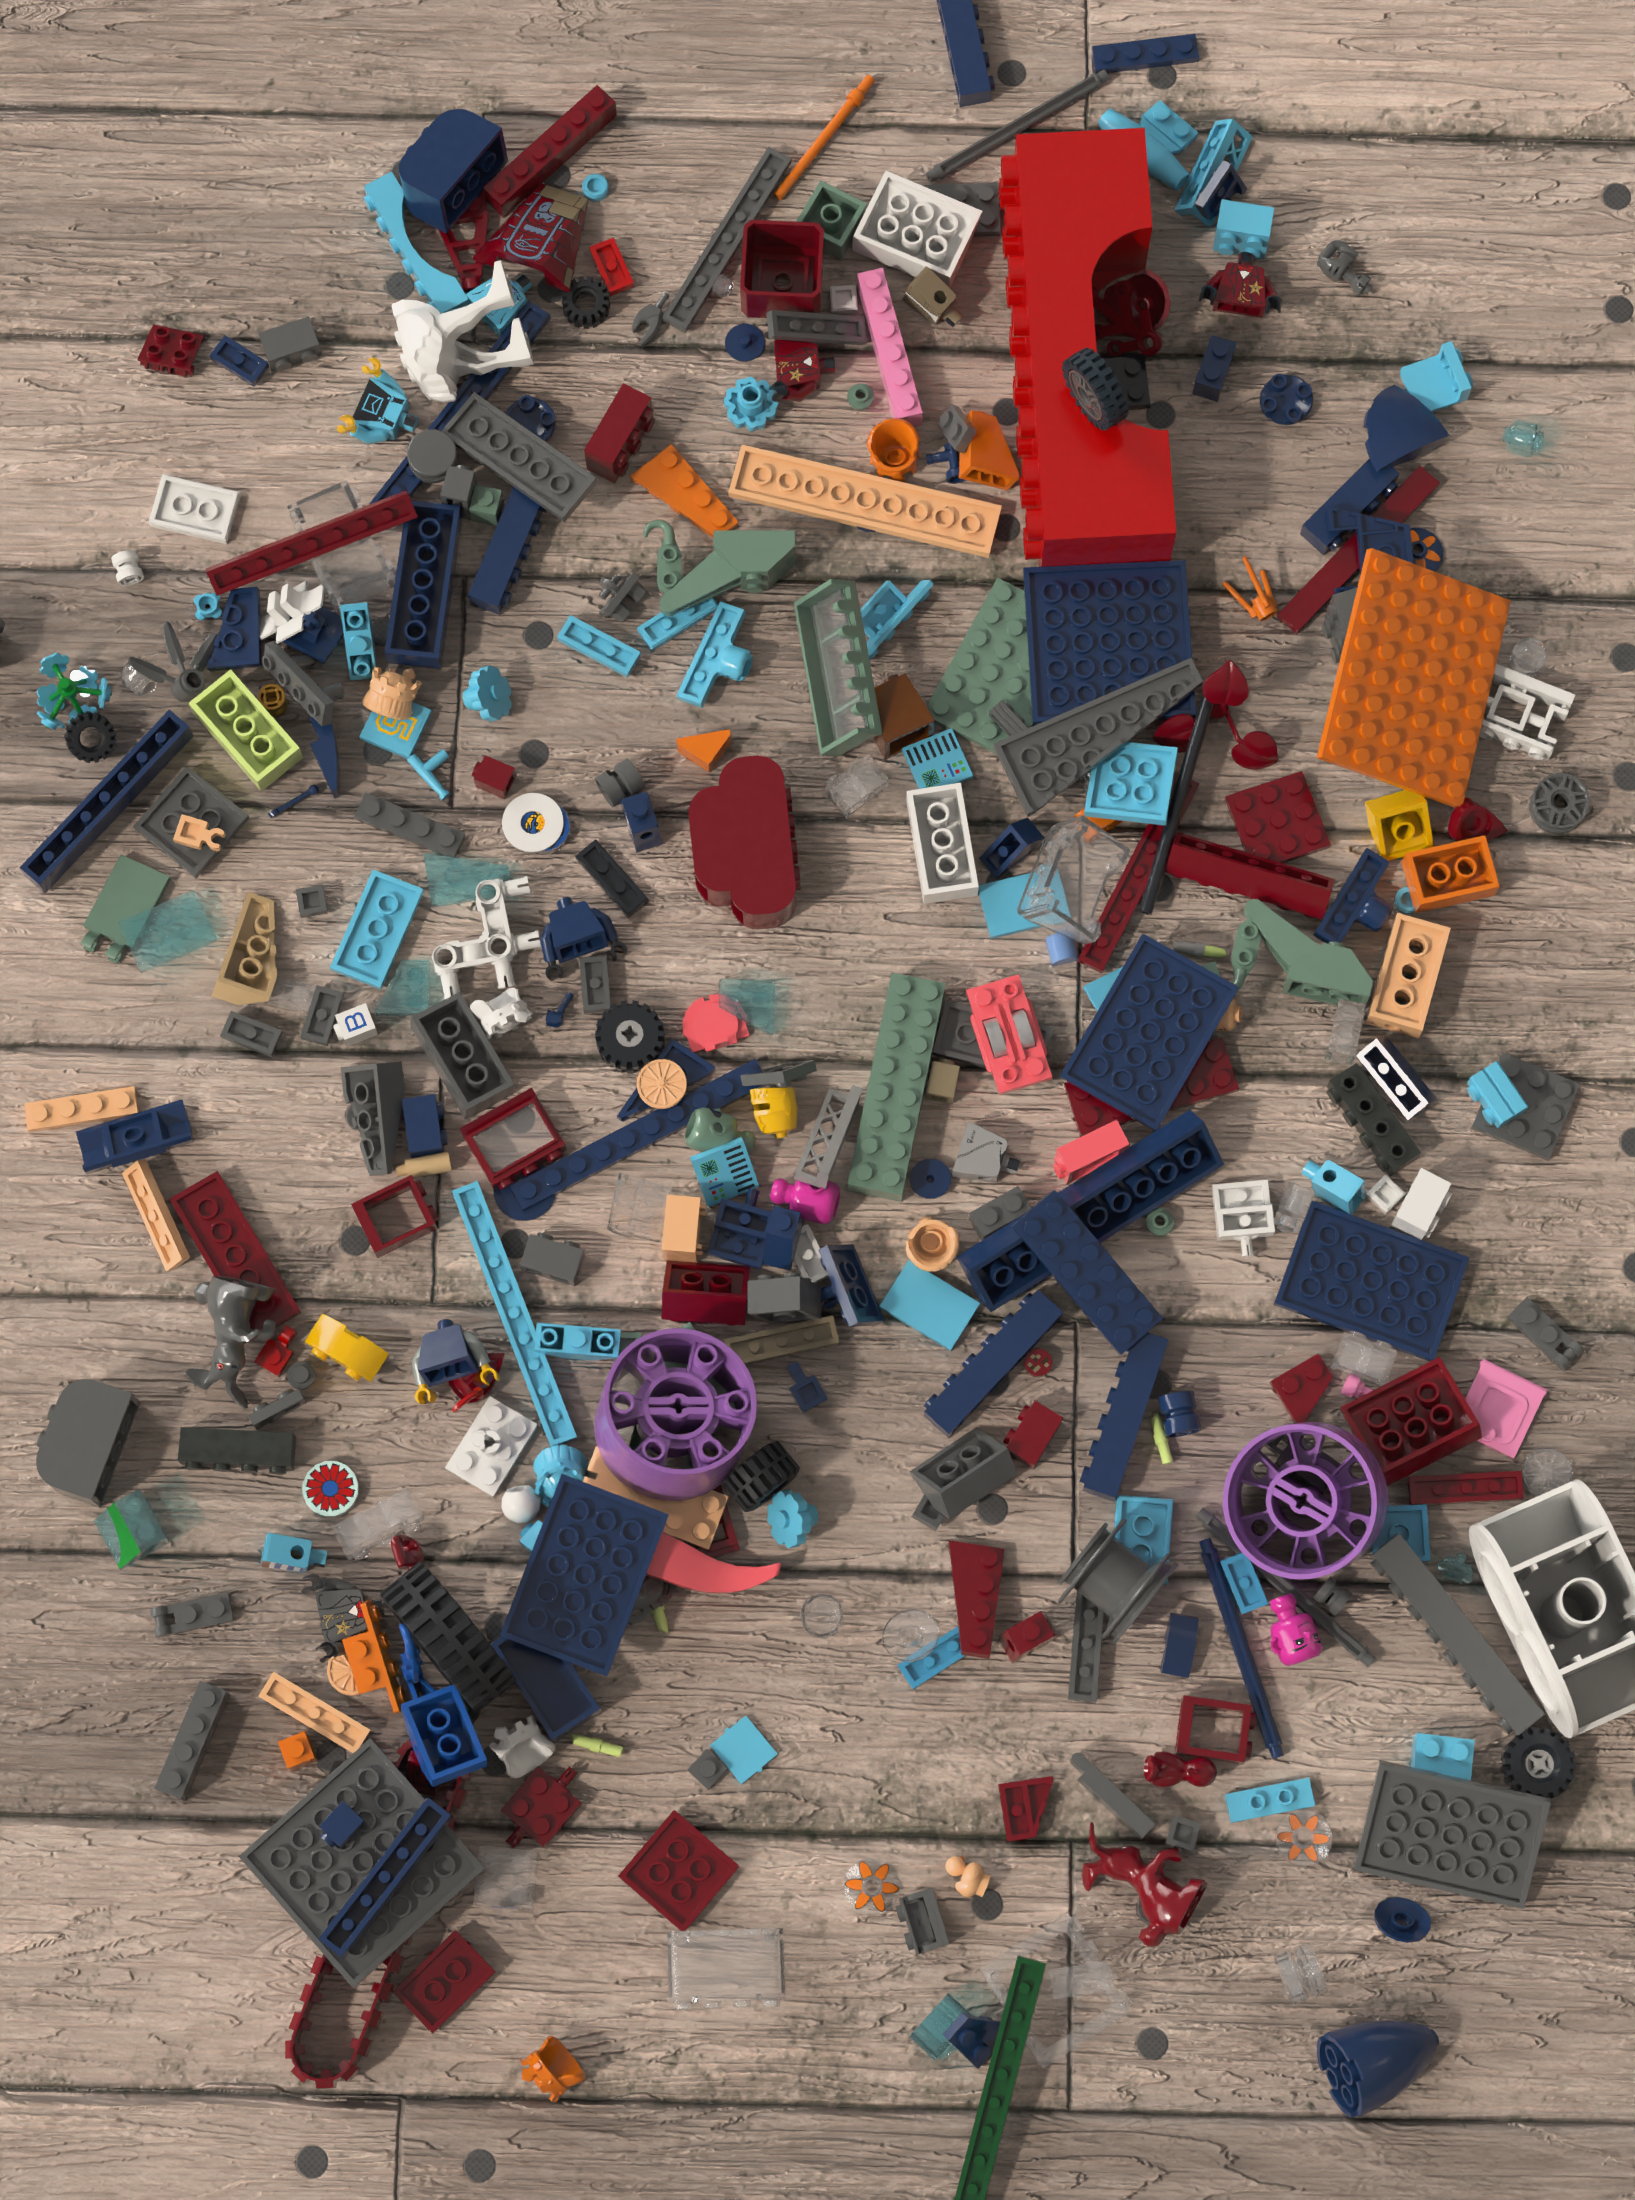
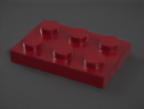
M455 1930L392 1992L434 2034L496 1971Z

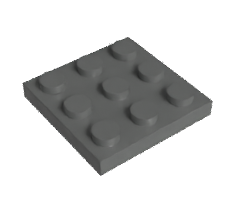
M186 766L135 823L133 828L197 879L220 851L211 850L205 843L202 844L201 850L175 843L173 838L181 815L207 821L209 823L208 830L214 828L223 830L226 834L225 838L216 836L212 840L213 843L221 846V850L250 818L248 814Z
M1502 1052L1498 1062L1529 1107L1523 1114L1497 1129L1495 1124L1490 1125L1486 1121L1482 1113L1484 1108L1480 1105L1471 1129L1548 1161L1580 1084Z

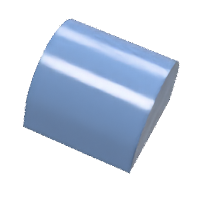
M1059 932L1045 939L1052 967L1078 961L1072 932Z

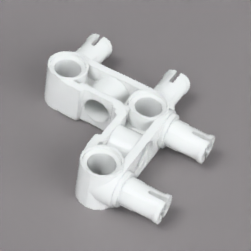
M527 876L503 881L500 878L481 881L476 888V905L478 912L482 916L484 926L482 935L479 939L465 942L451 941L434 949L432 960L435 973L441 977L444 1000L451 997L450 987L453 989V994L460 992L456 973L459 972V969L488 963L495 966L498 989L506 988L504 976L507 978L508 987L516 986L511 961H513L517 951L541 948L540 940L529 942L531 939L539 938L538 930L514 935L510 932L504 902L507 900V897L531 894L529 886L518 888V886L529 884ZM487 885H491L496 889V895L491 900H485L481 897V890ZM497 939H502L507 944V949L502 954H495L491 949L492 943ZM442 950L452 952L453 959L447 965H442L437 960V956Z

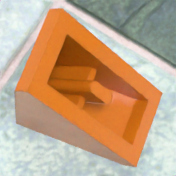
M730 729L677 738L678 753L710 773L731 744Z

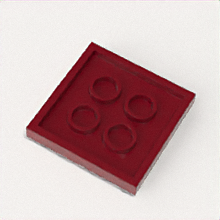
M1303 771L1225 797V802L1246 853L1286 863L1328 849L1331 846Z
M673 1810L618 1877L682 1933H685L740 1866L679 1813Z

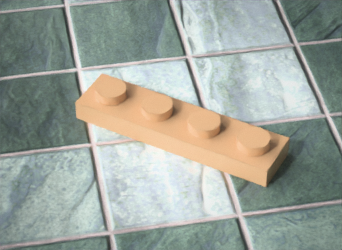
M134 1086L24 1103L29 1132L118 1119L139 1113L137 1093Z
M146 1159L138 1160L122 1174L166 1271L175 1270L188 1260L190 1256Z
M275 1672L272 1673L258 1696L351 1753L358 1750L371 1733V1730Z

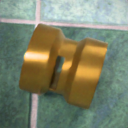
M268 684L261 688L258 693V700L273 718L284 715L288 709V702L283 689L276 684Z

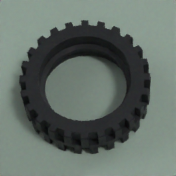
M418 1562L380 1593V1596L399 1622L407 1626L421 1650L449 1684L456 1687L463 1701L474 1713L480 1712L516 1682L512 1672L484 1635L423 1563Z

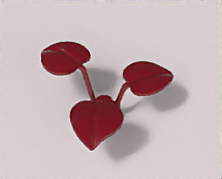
M1228 660L1220 669L1212 673L1205 680L1203 695L1207 701L1214 704L1211 716L1214 718L1226 716L1235 740L1239 743L1231 750L1233 760L1239 766L1246 769L1258 770L1267 768L1278 760L1277 744L1271 735L1263 731L1250 732L1243 739L1239 736L1231 717L1229 705H1241L1248 697L1249 687L1239 667L1233 661ZM1178 714L1170 717L1154 732V742L1160 746L1177 747L1178 753H1185L1195 722L1194 718L1189 714Z

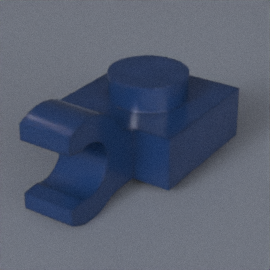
M798 1362L788 1366L787 1370L796 1383L789 1390L802 1413L828 1400L815 1375L806 1378Z

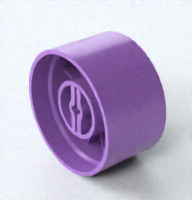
M672 1328L658 1330L638 1338L627 1346L614 1361L597 1406L594 1429L597 1446L603 1461L620 1482L631 1490L649 1498L663 1501H683L712 1491L725 1481L736 1467L753 1429L757 1412V1397L752 1377L743 1361L730 1347L706 1333L691 1329ZM664 1362H677L687 1364L686 1368H666ZM628 1373L633 1375L642 1384L637 1396L625 1391L612 1389ZM713 1377L727 1393L717 1395L709 1380ZM733 1402L736 1409L730 1407L729 1403ZM615 1403L628 1405L629 1409L619 1410ZM637 1425L642 1443L633 1451L625 1443L617 1430ZM717 1425L740 1430L738 1442L732 1451L726 1450L718 1440L711 1436ZM681 1432H691L688 1434L679 1435ZM709 1448L716 1456H706L703 1453V1449ZM650 1449L658 1454L659 1457L652 1458L646 1454L645 1450ZM689 1454L693 1469L666 1468V1458H677Z
M1301 1422L1279 1426L1251 1440L1233 1461L1223 1490L1225 1521L1238 1548L1250 1561L1261 1569L1289 1579L1302 1580L1322 1577L1341 1570L1360 1559L1378 1538L1383 1528L1388 1508L1386 1480L1382 1468L1371 1450L1350 1432L1321 1422ZM1288 1434L1294 1459L1278 1468L1261 1449L1274 1439ZM1306 1434H1311L1315 1437L1316 1445L1312 1450H1308L1303 1446L1302 1439ZM1325 1436L1337 1440L1352 1452L1338 1468L1329 1461L1320 1458ZM1258 1462L1265 1464L1267 1467V1474L1264 1478H1259L1254 1473V1466ZM1356 1462L1361 1464L1365 1472L1362 1478H1356L1352 1474V1466ZM1300 1470L1318 1475L1328 1485L1332 1501L1322 1496L1316 1487L1305 1486L1289 1476ZM1243 1483L1267 1489L1266 1511L1244 1516L1242 1508ZM1369 1483L1372 1500L1371 1515L1350 1510V1488ZM1303 1495H1308L1307 1501L1310 1504L1304 1505L1305 1499L1302 1498ZM1280 1499L1288 1503L1294 1512L1307 1514L1322 1523V1525L1316 1529H1305L1296 1526L1283 1513ZM1258 1519L1264 1520L1268 1525V1531L1265 1535H1260L1255 1530V1523ZM1356 1519L1362 1520L1366 1524L1364 1535H1357L1353 1531L1352 1525ZM1278 1530L1296 1540L1290 1565L1277 1560L1262 1548ZM1338 1531L1354 1549L1339 1561L1328 1565L1321 1540L1332 1536ZM1307 1548H1312L1317 1553V1561L1314 1564L1308 1563L1304 1559V1552Z

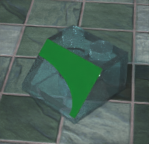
M140 1489L114 1502L94 1520L120 1570L170 1543L145 1493Z

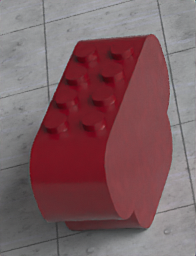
M759 755L739 757L730 761L721 771L719 786H711L699 791L693 797L688 813L695 882L700 896L715 906H731L732 913L738 922L748 928L769 929L785 924L792 917L796 908V890H801L799 866H794V864H798L796 840H791V838H795L794 814H788V812H792L791 787L785 788L784 775L779 765L772 759Z

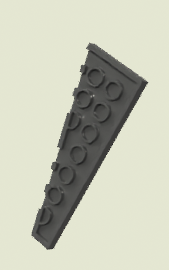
M1192 658L994 743L993 748L1027 817L1036 813L1203 684V680Z

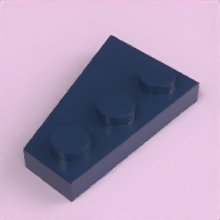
M258 587L233 589L229 593L222 616V626L213 645L215 648L212 658L209 659L207 665L209 672L262 667L261 639L259 637L261 628L260 590Z

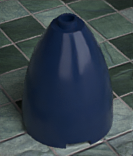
M1395 2020L1363 2022L1327 2032L1319 2037L1317 2041V2058L1320 2070H1326L1328 2081L1333 2088L1329 2091L1330 2095L1342 2112L1348 2117L1353 2118L1355 2116H1363L1383 2106L1406 2090L1430 2064L1437 2052L1439 2039L1433 2029L1417 2023Z

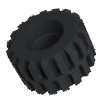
M779 1441L771 1442L740 1464L727 1477L724 1487L744 1512H750L769 1501L773 1494L784 1489L797 1476L800 1467Z

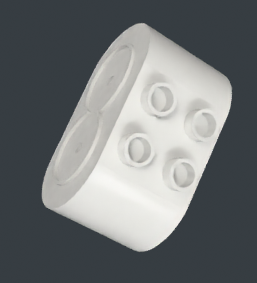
M1576 1479L1470 1526V1544L1483 1583L1539 1701L1557 1729L1565 1737L1572 1738L1635 1710V1572L1607 1514L1589 1487Z

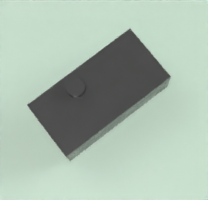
M460 992L411 1017L410 1028L464 1119L513 1094L514 1082Z

